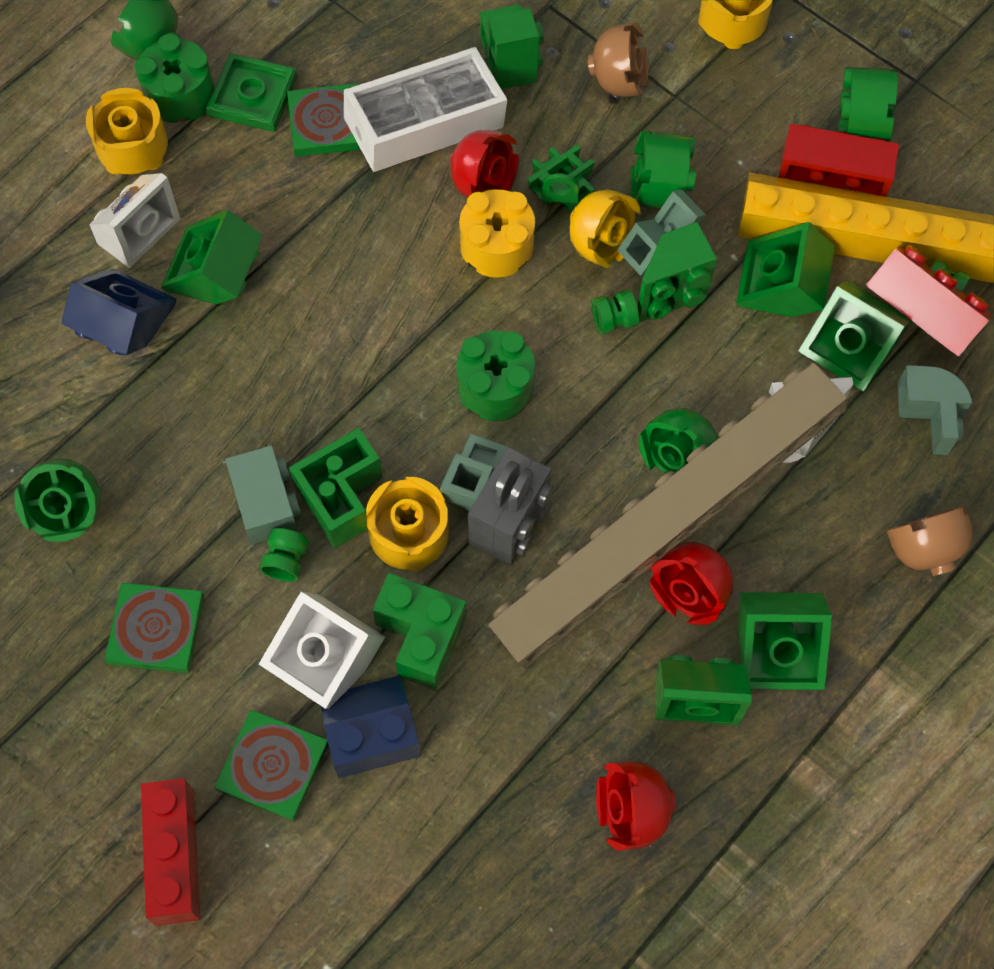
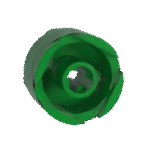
M175 34L161 36L158 42L153 43L142 52L135 63L136 75L144 96L150 100L152 98L157 103L163 121L177 123L176 119L188 118V121L195 120L206 113L207 103L214 90L208 58L203 49L192 41L181 39Z
M845 67L843 89L849 90H841L839 110L841 112V119L839 120L838 132L891 141L894 125L893 111L897 98L898 72L896 70Z
M641 131L639 133L634 149V154L638 155L636 166L631 168L630 197L636 199L639 206L662 208L673 191L682 189L686 194L687 191H693L696 170L695 168H690V159L693 158L695 152V137L652 131Z
M488 331L474 337H469L463 342L456 365L458 396L463 406L479 414L480 418L487 421H504L517 416L533 396L535 379L534 355L529 346L524 342L523 337L519 333L511 331Z

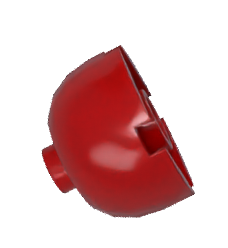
M478 130L465 136L454 149L450 158L451 176L456 189L466 198L474 192H485L488 190L510 191L516 179L519 166V155L513 153L512 144L517 145L515 139L509 134L494 130Z
M684 542L675 546L654 563L650 570L653 571V577L649 580V584L656 600L673 616H676L677 609L691 617L687 623L693 625H708L715 621L724 611L733 593V572L727 561L718 551L702 543Z
M623 761L606 764L603 769L608 770L607 776L599 777L596 785V807L600 826H606L608 823L610 833L613 836L606 838L607 842L617 851L639 849L654 844L666 833L672 813L675 811L676 800L672 789L669 788L658 770L643 762Z

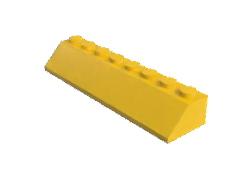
M751 172L748 174L737 237L755 239L810 222L835 245V255L884 263L899 245L905 249L908 245H911L927 257L924 263L930 268L937 259L946 263L948 269L955 273L962 271L970 275V279L994 283L993 215Z

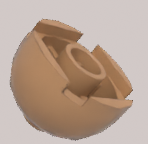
M633 22L610 27L599 36L595 43L593 54L588 56L590 75L596 76L599 85L607 93L619 97L641 96L645 93L640 88V85L647 87L648 54L646 47L640 48L637 38L644 37L638 23Z
M965 505L886 531L891 546L902 563L914 570L930 569L932 576L957 569L954 561L967 554L973 537L971 521Z

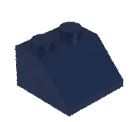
M113 268L71 282L61 324L75 330V334L81 338L95 340L106 345L107 349L114 354L129 355L147 347L174 308L177 299Z
M400 675L349 688L329 709L321 706L324 727L338 779L421 757L415 726Z

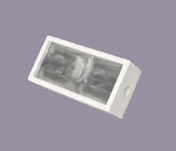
M476 47L344 90V119L373 172L460 143L471 132L478 130L495 131L504 127L507 98Z

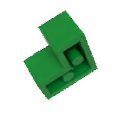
M521 4L480 12V38L490 71L499 87L505 89L536 83L538 67L543 66L539 44L544 43V34L540 21H534L531 8L522 9Z
M357 428L289 467L294 487L334 549L368 530L366 510L355 494L383 478L379 456L360 428Z
M388 573L372 609L375 625L406 637L395 662L398 676L400 675L403 679L437 691L467 618L466 601Z

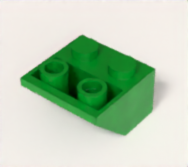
M698 222L661 235L642 279L638 302L639 323L648 319L659 320L667 316L671 311L684 306L687 308L695 307L708 297L717 258Z

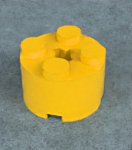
M701 0L698 22L713 39L724 43L729 49H739L743 44L756 40L764 33L768 25L773 0Z
M118 88L100 96L102 101L94 108L91 105L87 111L86 127L96 154L106 170L111 174L130 175L158 169L162 165L163 157L167 151L168 137L157 103L152 98L150 100L144 96L142 91L134 88Z
M506 190L474 192L467 198V203L461 211L459 221L460 250L463 259L467 264L469 262L474 266L476 272L487 277L501 278L518 272L519 267L526 261L528 263L534 250L535 216L532 208L527 203V198L520 192Z
M405 477L406 480L395 482L391 480L379 486L367 504L366 522L370 544L375 554L387 565L401 570L419 572L437 560L447 546L449 540L448 508L440 490L427 480L418 477Z

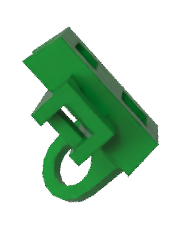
M575 145L562 155L554 147L548 149L549 159L543 163L537 158L532 161L534 175L527 179L528 187L546 206L552 202H561L572 212L583 198L595 190L586 180L587 177L592 175L595 161L590 159L584 162L579 157L581 148L578 145ZM573 165L576 169L573 171L569 166Z

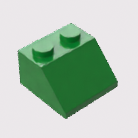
M229 210L187 226L161 288L169 293L216 305L238 298L246 287L245 278L249 268L259 255L257 248L263 235Z
M810 222L748 240L736 304L743 308L788 317H796L823 310L826 303L835 245Z
M847 280L836 287L800 347L799 352L841 378L852 377L853 385L864 392L890 357L912 321L897 309Z
M740 592L737 625L739 665H746L750 689L825 690L832 614L823 593Z
M672 655L667 657V660L660 659L656 671L655 720L739 726L752 703V693L746 665L734 664V661L728 658H713L709 662H695L689 656Z

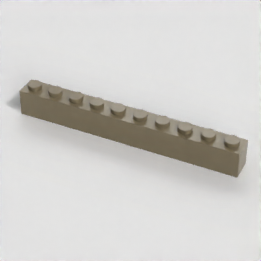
M814 362L806 369L802 367L795 369L783 381L784 386L775 394L766 393L752 405V412L741 421L734 419L725 425L719 432L720 438L709 447L702 445L695 449L686 460L688 464L676 473L669 471L655 483L654 487L656 489L643 499L640 496L628 503L622 510L624 515L612 525L607 522L598 527L590 536L591 542L579 551L575 548L567 552L558 561L559 567L547 577L543 574L531 581L525 588L527 592L515 603L510 600L501 605L494 612L493 617L495 619L488 624L518 664L526 669L647 572L667 551L683 543L842 415L847 408V397Z

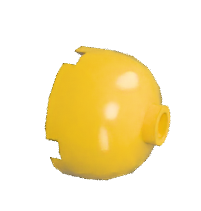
M608 189L592 192L583 198L572 211L569 226L570 239L578 253L588 261L605 268L612 267L608 263H611L614 258H616V261L621 262L624 257L617 250L635 225V212L641 214L640 206L636 199Z

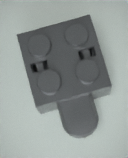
M507 447L468 513L469 545L510 566L518 554L524 556L534 537L530 533L537 521L540 523L545 521L553 504L549 500L554 490V486L550 484L552 468Z

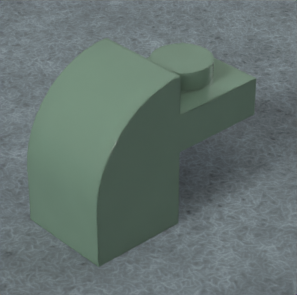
M682 189L675 190L654 219L635 223L617 251L640 276H643L662 234L695 222L700 224L706 214Z
M907 365L897 383L899 418L930 419L932 454L948 455L955 443L962 439V419L972 404L970 393L965 384L947 370L931 366Z
M470 434L462 454L455 453L440 487L445 503L470 511L508 446Z

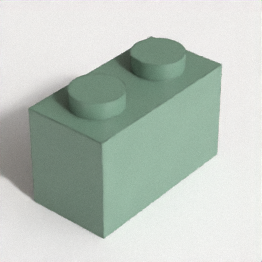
M271 445L226 458L228 471L251 545L268 540L270 531L275 528L298 531L294 517L301 515L295 492L287 494L283 482L291 480L284 457L276 459Z

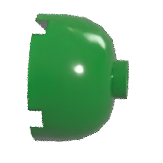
M129 0L118 18L123 23L120 34L113 30L111 45L124 55L138 60L142 52L153 43L158 42L161 36L175 34L179 37L176 34L178 17L169 0Z
M680 408L666 410L652 419L640 433L638 441L639 451L647 467L651 470L656 466L666 474L669 471L678 472L688 464L686 460L695 449L702 445L709 447L719 438L715 429L706 418L695 411Z
M51 459L35 465L22 478L14 494L15 510L21 523L28 530L32 528L36 533L43 535L42 539L51 542H66L82 535L95 521L101 505V490L95 476L84 465L70 459Z

